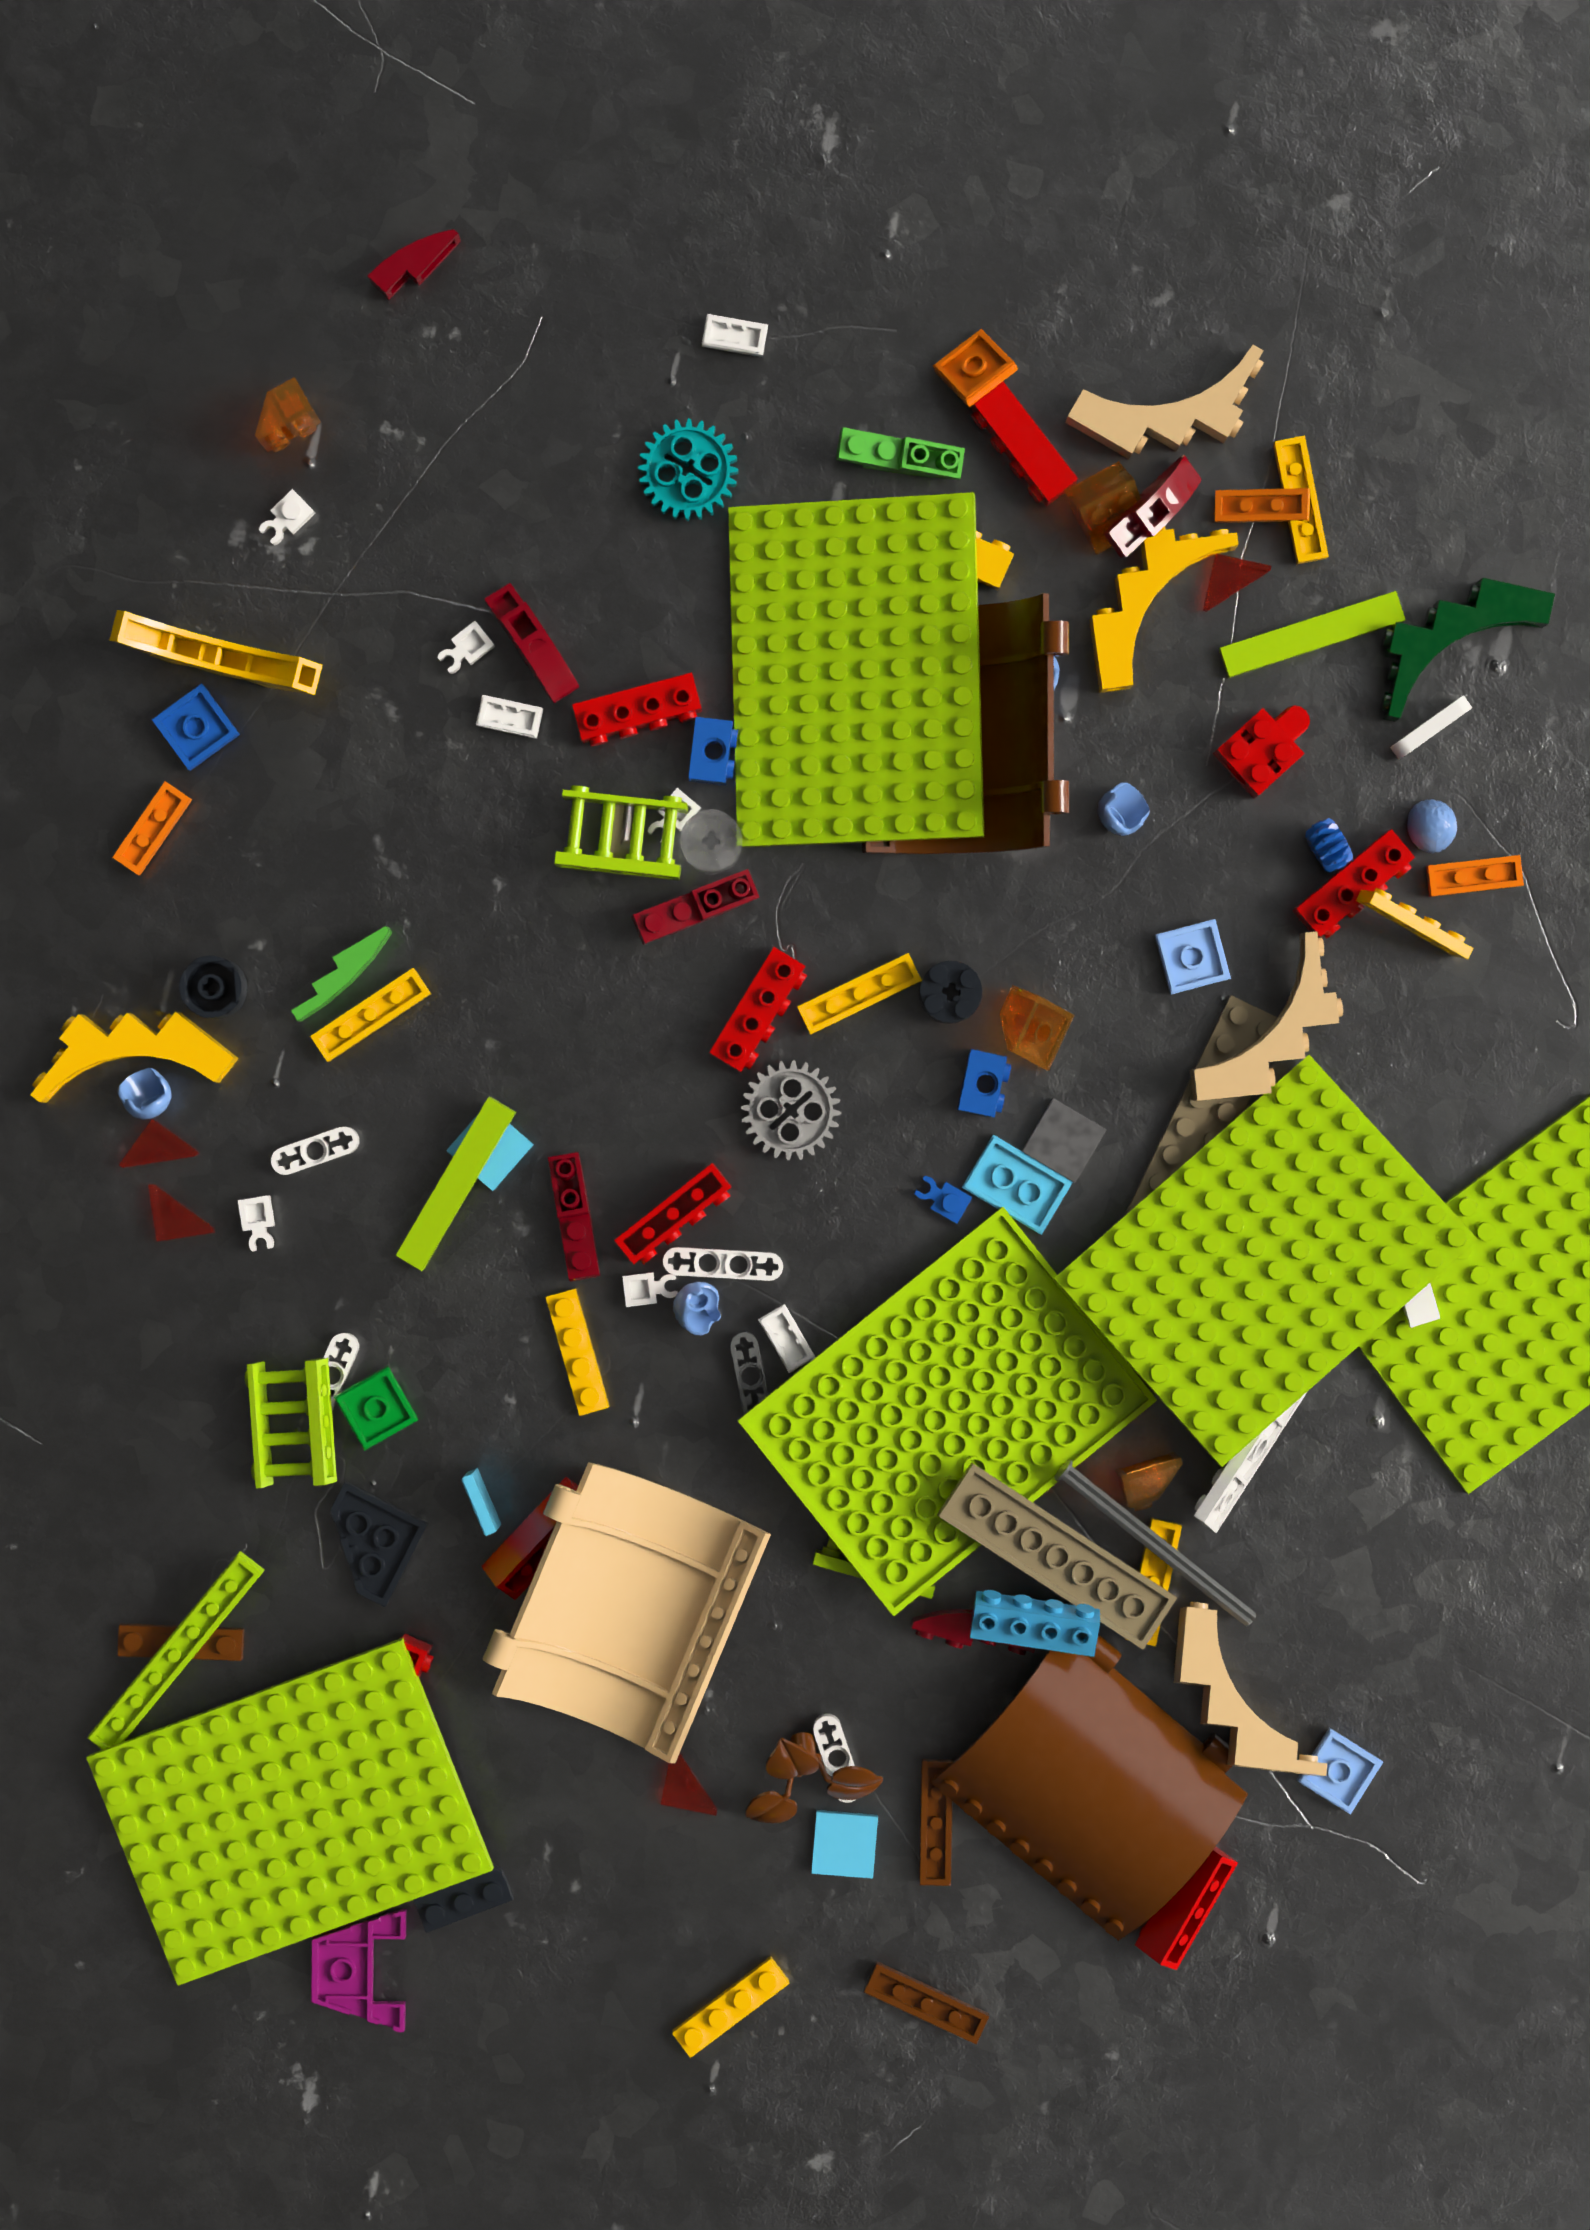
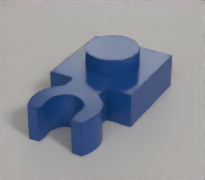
M923 1176L922 1179L930 1184V1191L924 1194L915 1190L914 1194L920 1199L926 1200L931 1198L934 1200L930 1209L958 1224L972 1197L947 1182L939 1189L931 1177Z

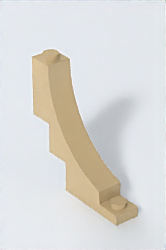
M1190 1602V1607L1180 1608L1173 1683L1204 1686L1200 1724L1231 1728L1227 1765L1311 1776H1326L1327 1763H1319L1318 1756L1299 1754V1760H1297L1298 1742L1283 1736L1269 1727L1248 1707L1235 1689L1227 1673L1219 1647L1217 1610L1208 1609L1209 1604Z

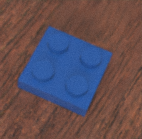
M202 683L152 719L190 771L240 735Z

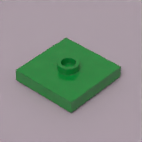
M389 1366L334 1395L337 1404L364 1451L419 1420Z

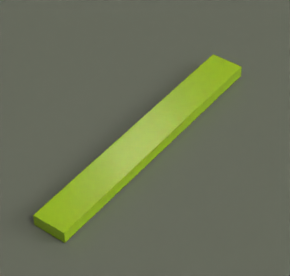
M239 1551L94 1727L87 1739L100 1749L124 1742L261 1576L264 1569Z

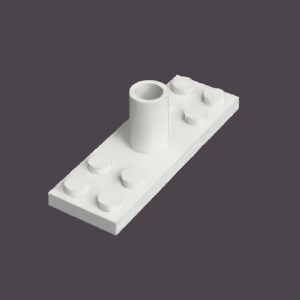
M1306 1393L1236 1454L1224 1469L1220 1468L1216 1472L1212 1480L1213 1487L1208 1495H1202L1195 1506L1197 1512L1194 1517L1208 1529L1217 1533Z

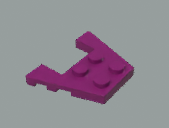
M399 1909L313 1937L311 2002L347 2015L353 2014L362 2017L376 2025L379 2023L391 2027L397 2032H404L406 2001H374L373 1974L374 1939H405L407 1909Z

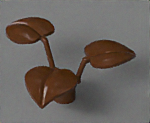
M805 1732L797 1733L790 1738V1741L781 1737L776 1748L766 1761V1771L775 1778L788 1779L786 1790L782 1795L775 1791H767L757 1795L747 1805L745 1816L763 1823H781L791 1819L797 1812V1803L794 1800L788 1799L791 1795L794 1777L813 1774L818 1768L824 1780L830 1783L827 1786V1793L841 1800H855L869 1795L880 1786L883 1776H877L872 1771L858 1766L840 1768L830 1776L822 1763L821 1754L815 1751V1740L812 1734Z

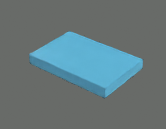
M992 1135L961 1188L998 1210L1004 1207L1013 1219L1042 1235L1073 1182L997 1136Z

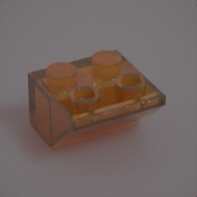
M295 377L268 391L266 394L255 436L267 452L271 450L278 452L290 445L289 441L299 435L305 437L317 430L316 426L321 423Z
M1119 461L1065 490L1073 515L1096 555L1112 547L1103 533L1141 498L1134 478Z

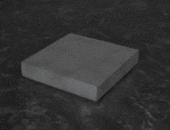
M1053 1098L1022 1152L1076 1183L1107 1129Z

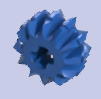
M1328 818L1319 821L1306 831L1305 837L1325 871L1330 873L1334 870H1339L1353 860V854L1347 840L1332 819Z

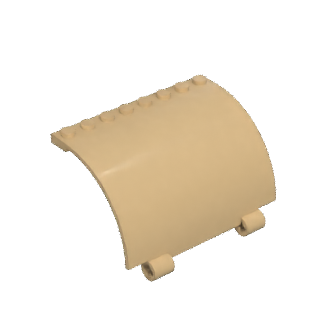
M588 1462L577 1491L555 1484L543 1514L557 1522L510 1633L495 1629L482 1658L486 1663L502 1669L492 1694L496 1697L521 1700L565 1713L621 1736L645 1748L649 1753L668 1763H676L771 1534L729 1513L668 1487L617 1469Z

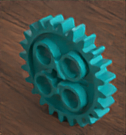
M690 418L686 422V427H681L678 420H675V429L670 430L664 424L663 436L653 432L655 444L645 442V447L650 453H640V459L647 462V464L638 466L639 472L647 474L639 479L641 485H649L644 490V495H655L651 501L652 506L654 507L662 503L661 513L663 515L669 509H672L673 519L675 520L680 512L684 513L686 521H689L691 513H695L697 518L702 520V511L705 509L711 516L714 515L712 505L716 504L718 507L723 508L724 504L721 497H732V493L727 489V486L736 487L737 481L730 478V476L739 473L738 468L730 466L737 461V455H727L733 449L732 443L722 445L725 440V434L722 433L715 437L716 429L714 425L705 431L702 420L698 423L697 428L692 427ZM686 442L691 445L692 449L689 454L681 456L675 452L676 445ZM665 455H670L684 467L688 468L692 464L694 472L703 478L711 480L712 485L705 484L692 473L684 476L683 468L674 462L666 460L664 458ZM707 458H712L718 462V467L714 471L707 472L702 469V462ZM663 469H672L676 473L675 478L670 482L660 480L658 476ZM696 484L702 488V493L699 497L690 498L685 494L686 488Z

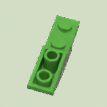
M843 427L840 429L836 460L863 465V468L885 472L959 480L961 479L965 448L910 437L901 439Z

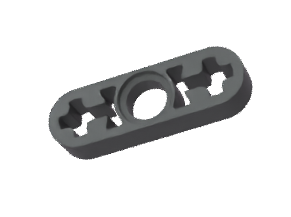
M743 1331L737 1333L732 1338L730 1348L743 1412L746 1414L749 1411L748 1405L752 1404V1395L750 1393L745 1396L744 1390H755L762 1386L764 1392H757L759 1402L769 1394L758 1340L752 1333ZM741 1337H746L747 1342H753V1347L749 1348L750 1358L756 1356L757 1362H746L740 1366L738 1365V1359L744 1360L743 1351L740 1349L736 1350L735 1345L740 1343ZM753 1367L758 1370L760 1378L757 1383L748 1385L743 1382L741 1374L745 1368Z

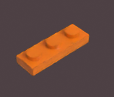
M1309 488L1215 490L1216 523L1309 521Z
M165 781L112 858L140 876L192 799Z
M1520 855L1426 866L1429 897L1524 886Z

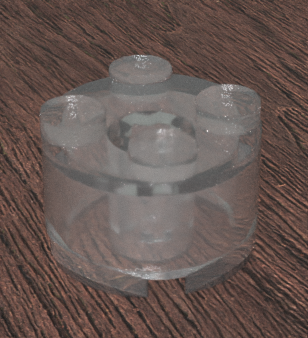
M708 809L698 812L686 822L681 831L680 846L684 858L695 870L705 874H719L732 868L738 861L742 852L743 840L741 830L732 817L720 810ZM711 834L715 835L716 840L720 841V844L715 845L713 850H709L707 844H703V840H708Z

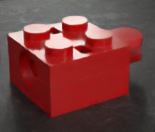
M1294 705L1286 708L1273 719L1262 708L1212 754L1251 797L1255 799L1305 754L1294 741L1308 729L1310 724L1309 715L1305 709Z

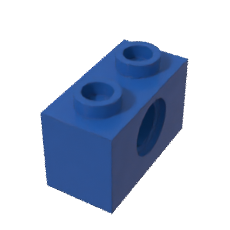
M703 717L695 718L689 782L726 786L727 778L733 779L735 760H729L730 748H736L738 736V730L733 729V721ZM711 744H717L723 749L721 757L716 760L709 759L705 755L706 748Z
M974 1049L969 1050L957 1110L988 1117H995L996 1112H1002L1005 1094H1000L1002 1081L1008 1082L1011 1071V1064L1006 1063L1007 1056ZM982 1075H987L993 1080V1088L988 1093H982L977 1088V1080Z

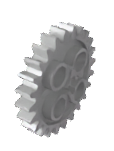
M795 1060L792 1061L790 1069H786L782 1061L779 1062V1070L776 1072L770 1065L767 1066L768 1076L765 1077L758 1072L757 1076L761 1082L759 1084L749 1082L750 1087L754 1090L753 1094H743L746 1099L750 1100V1104L741 1106V1109L749 1111V1116L743 1118L742 1122H751L752 1127L746 1133L756 1132L758 1136L754 1139L753 1144L755 1145L763 1141L765 1145L762 1152L765 1153L771 1147L774 1148V1158H777L780 1152L783 1151L787 1160H790L792 1152H796L801 1160L803 1159V1150L806 1149L812 1156L815 1155L813 1148L815 1144L824 1149L825 1145L822 1138L825 1136L833 1139V1135L828 1131L829 1127H839V1124L832 1121V1116L841 1115L840 1111L833 1109V1105L839 1103L840 1099L831 1098L830 1096L836 1090V1087L826 1088L825 1084L829 1077L826 1076L819 1080L817 1076L820 1069L816 1068L812 1073L807 1072L808 1063L806 1062L801 1070L797 1069ZM792 1079L797 1080L801 1085V1093L793 1098L785 1095L783 1091L784 1084ZM806 1092H812V1096L797 1109L799 1114L797 1118L794 1119L792 1116H789L774 1130L770 1129V1125L785 1112L783 1107L785 1103L788 1102L790 1105H793ZM766 1100H772L778 1105V1113L773 1118H765L760 1112L761 1104ZM813 1102L820 1105L822 1109L820 1118L815 1121L808 1120L804 1115L805 1106ZM792 1123L798 1127L799 1135L794 1141H786L782 1138L781 1128L783 1125Z

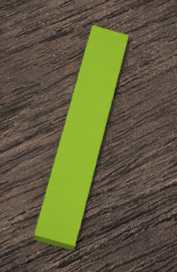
M1394 591L1221 647L1219 652L1227 676L1231 678L1392 626L1396 622H1404L1406 619L1397 592Z
M490 1096L487 1098L398 1250L397 1257L421 1271L425 1269L515 1116L516 1112Z

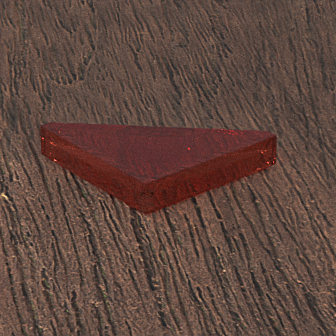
M1215 554L1203 611L1208 612L1270 572L1271 565Z
M152 1119L119 1166L125 1168L198 1156L200 1152L161 1123Z
M148 1185L157 1241L215 1233L214 1227L157 1185Z
M679 1753L676 1763H669L661 1805L717 1816V1807L682 1754Z

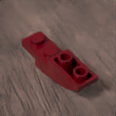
M1181 455L1140 494L1141 498L1103 533L1120 558L1127 557L1147 537H1154L1177 514L1197 489L1202 479L1185 455Z
M511 583L484 599L490 611L518 649L521 658L553 703L579 688L578 682L528 604L523 602Z
M746 869L692 890L685 895L633 914L631 917L644 945L707 921L760 897L750 872Z
M579 1152L548 1157L569 1281L599 1277L597 1247Z
M948 1609L912 1618L911 1628L916 1629V1635L933 1640L935 1635L945 1638V1644L959 1649H962L963 1645L971 1647L973 1639L970 1638L973 1609ZM978 1640L982 1643L991 1646H996L997 1643L992 1641ZM1006 1644L1009 1645V1651L1020 1655H1025L1026 1651L1034 1653L1036 1649Z

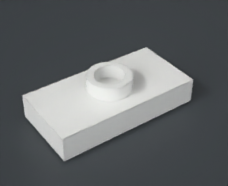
M707 314L702 347L763 357L768 324Z
M482 695L476 726L537 739L543 708Z
M785 1304L758 1319L789 1373L815 1358L813 1351Z

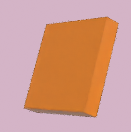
M982 329L978 330L933 365L935 373L968 407L1018 370L1016 363Z

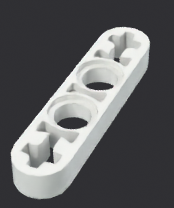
M673 1247L666 1252L663 1258V1265L666 1271L670 1274L681 1276L770 1281L778 1278L783 1270L781 1258L771 1252ZM675 1252H679L681 1258L691 1259L689 1252L696 1253L694 1259L695 1272L688 1271L689 1264H682L679 1270H675L673 1264L668 1263V1258L674 1257ZM704 1254H711L716 1258V1268L710 1272L703 1271L699 1266V1259ZM735 1256L744 1257L748 1264L747 1269L740 1274L734 1273L730 1269V1260ZM751 1256H758L756 1263H766L767 1258H773V1263L778 1264V1270H773L772 1275H766L765 1269H756L757 1275H750L752 1269Z

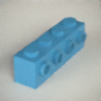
M994 1590L976 1591L970 1638L1094 1657L1100 1627V1609H1095L1087 1604H1079L1077 1606L1063 1604L1061 1601L1054 1599L1042 1601L1032 1599L1026 1595H1002Z

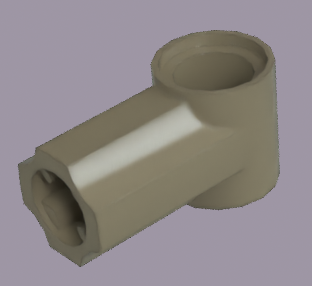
M615 805L610 852L613 853V858L625 859V855L629 854L633 807Z

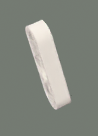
M1464 695L1392 745L1390 747L1400 760L1465 714L1472 706Z
M339 1127L277 1149L271 1157V1165L279 1174H293L354 1152L359 1145V1136L350 1127ZM341 1132H344L346 1136H352L353 1141L348 1143V1149L345 1150L343 1145L332 1148L335 1154L330 1155V1146L324 1139L325 1137L330 1136V1142L341 1138ZM312 1142H319L324 1148L323 1156L318 1160H313L307 1155V1147ZM300 1146L301 1157L306 1162L305 1165L301 1166V1159L291 1162L290 1169L288 1170L286 1166L278 1164V1160L282 1159L283 1152L287 1156L299 1154L295 1148Z
M340 1333L334 1336L324 1355V1358H328L329 1367H336L341 1374L340 1380L336 1384H330V1390H335L334 1395L341 1392L359 1350L357 1338L350 1333ZM345 1339H348V1346L352 1348V1351L345 1352L341 1361H347L346 1367L340 1362L330 1361L331 1355L337 1358L340 1352V1348L336 1346L337 1342H343ZM331 1394V1404L333 1411L336 1404V1400L334 1398V1395Z
M828 1713L818 1716L813 1725V1732L827 1773L832 1776L840 1768L855 1766L839 1719ZM828 1721L829 1725L835 1724L836 1728L832 1729L834 1742L840 1738L842 1743H832L826 1748L823 1747V1744H829L825 1732L820 1733L818 1731L822 1728V1722ZM833 1750L843 1751L846 1755L845 1763L841 1766L830 1764L828 1760L830 1752ZM839 1799L840 1801L846 1802V1803L855 1801V1800H841V1799Z

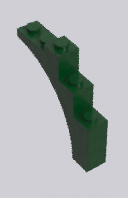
M1481 578L1476 582V585H1471L1467 603H1471V607L1439 600L1433 607H1429L1427 610L1425 625L1429 626L1428 629L1399 622L1393 624L1390 630L1386 629L1382 640V647L1386 648L1384 657L1396 659V662H1391L1388 670L1387 680L1391 681L1389 693H1384L1381 702V710L1385 711L1383 719L1396 722L1401 718L1407 697L1420 673L1438 653L1450 644L1469 634L1493 627L1525 626L1543 628L1548 625L1555 593Z

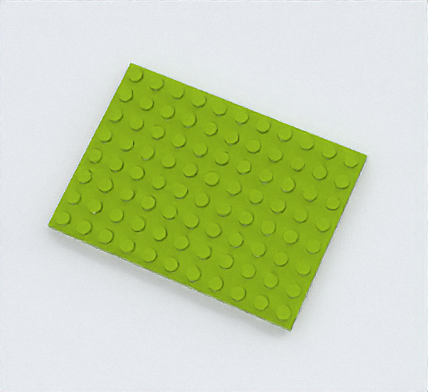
M975 493L728 507L734 729L738 730L737 746L735 748L737 847L984 837Z
M1310 1055L1305 1057L1280 1079L1275 1086H1272V1093L1263 1094L1054 1278V1281L1220 1467L1229 1462L1478 1241L1477 1237Z
M1590 1095L1445 1202L1477 1237L1478 1241L1430 1282L1440 1319L1410 1328L1404 1310L1401 1308L1358 1346L1467 1494H1470L1590 1405Z
M1004 1207L993 1213L737 1420L892 1616L899 1613L982 1545L937 1515L971 1462L1031 1502H1034L1058 1482L1054 1477L1067 1460L1073 1462L1072 1467H1077L1157 1401L1126 1360L1054 1281V1278L1057 1276L1056 1272Z
M404 1638L102 1749L86 1757L178 1986L493 1870V1863L419 1676L416 1675L414 1670L415 1666L409 1651L406 1649Z

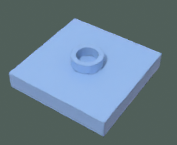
M1215 919L1154 935L1170 995L1231 979Z
M1329 1727L1312 1756H1318L1319 1763H1327L1326 1776L1299 1774L1296 1780L1351 1814L1383 1761Z

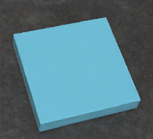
M476 1117L446 1150L449 1154L455 1155ZM509 1124L478 1179L494 1191L534 1144Z
M475 1468L468 1471L461 1481L483 1534L487 1536L496 1532L501 1526V1522L479 1469Z
M816 1810L811 1874L873 1879L878 1815Z

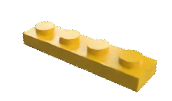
M1305 435L1274 441L1273 448L1281 488L1310 489L1309 521H1288L1296 565L1327 559L1329 556Z
M1375 888L1374 892L1361 890L1356 900L1357 902L1448 954L1468 959L1474 948L1463 943L1466 939L1465 937L1451 930L1448 933L1439 929L1441 926L1439 922L1426 916L1423 919L1416 916L1417 910L1405 903L1395 904L1390 901L1392 895L1378 888Z
M909 953L797 1006L811 1035L921 982L922 979Z
M412 968L310 1037L326 1061L330 1062L431 995V992L415 968Z
M576 1288L546 1296L579 1416L609 1408V1402Z
M1151 1518L1149 1528L1177 1550L1182 1525ZM1144 1546L1139 1572L1168 1591L1173 1568ZM1160 1625L1147 1645L1156 1646Z
M770 1956L674 2028L672 2034L691 2058L789 1984V1979Z

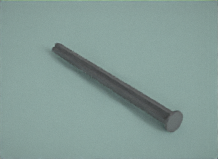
M1067 1460L1060 1467L1054 1477L1056 1481L1062 1479L1243 1625L1249 1626L1256 1617V1613L1072 1467L1073 1462L1071 1460Z

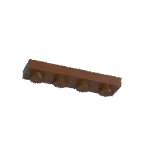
M121 1623L118 1634V1656L153 1657L177 1626ZM218 1627L192 1659L242 1661L244 1628Z
M922 1759L920 1885L951 1886L952 1799L943 1795L937 1787L930 1783L937 1772L951 1761L953 1762L950 1759Z
M876 1962L864 1988V1993L974 2044H977L989 2019V2013L879 1962Z

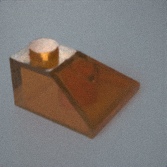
M1012 985L1000 1011L1007 1049L1049 1071L1075 1015L1039 995Z
M1171 1452L1116 1469L1126 1506L1128 1508L1134 1507L1135 1511L1152 1507V1501L1159 1500L1182 1466L1181 1457L1175 1452Z

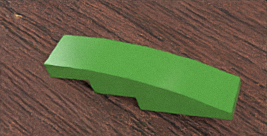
M385 926L333 956L332 958L338 969L312 983L318 995L291 1010L296 1020L304 1021L328 1005L349 987L369 966L392 934L390 928Z

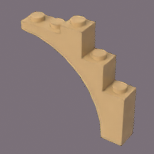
M1252 345L1241 362L1220 382L1200 394L1179 402L1156 406L1127 405L1106 400L1083 389L1065 423L1127 459H1130L1133 452L1140 454L1148 440L1144 433L1175 451L1178 450L1181 444L1187 446L1196 431L1191 427L1192 425L1224 443L1228 436L1235 438L1243 424V421L1239 420L1243 410L1233 405V403L1239 405L1247 393L1248 388L1243 385L1249 376L1255 379L1264 363L1259 360L1264 350Z
M1317 931L1300 934V959L1295 984L1285 1007L1274 1024L1254 1044L1236 1056L1212 1066L1190 1070L1193 1101L1272 1093L1271 1087L1275 1086V1072L1273 1068H1269L1268 1062L1305 1058V1052L1309 1051V1038L1307 1033H1303L1302 1027L1339 1023V1017L1343 1016L1342 1000L1337 998L1336 992L1324 993L1323 987H1327L1328 983L1326 969H1321L1320 956H1324V943L1322 938H1318Z

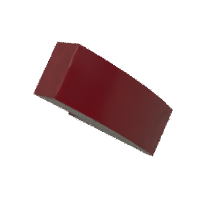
M454 229L416 240L401 248L381 262L368 275L371 284L388 300L395 295L409 278L420 286L461 242L459 234Z

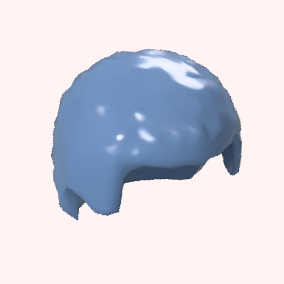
M1122 782L1103 795L1099 800L1097 812L1101 823L1108 831L1125 836L1136 832L1143 825L1150 813V809L1139 790L1127 782Z
M1434 799L1424 800L1415 804L1410 810L1407 829L1412 842L1419 849L1428 853H1439L1445 850L1455 838L1457 821L1452 809L1444 802Z
M145 1068L129 1075L118 1087V1095L125 1109L133 1117L142 1120L151 1119L163 1113L172 1098L168 1082L154 1068Z
M694 1282L685 1285L677 1293L673 1301V1312L676 1320L685 1330L693 1335L701 1336L707 1334L711 1325L721 1318L718 1310L719 1294L716 1288L707 1282Z

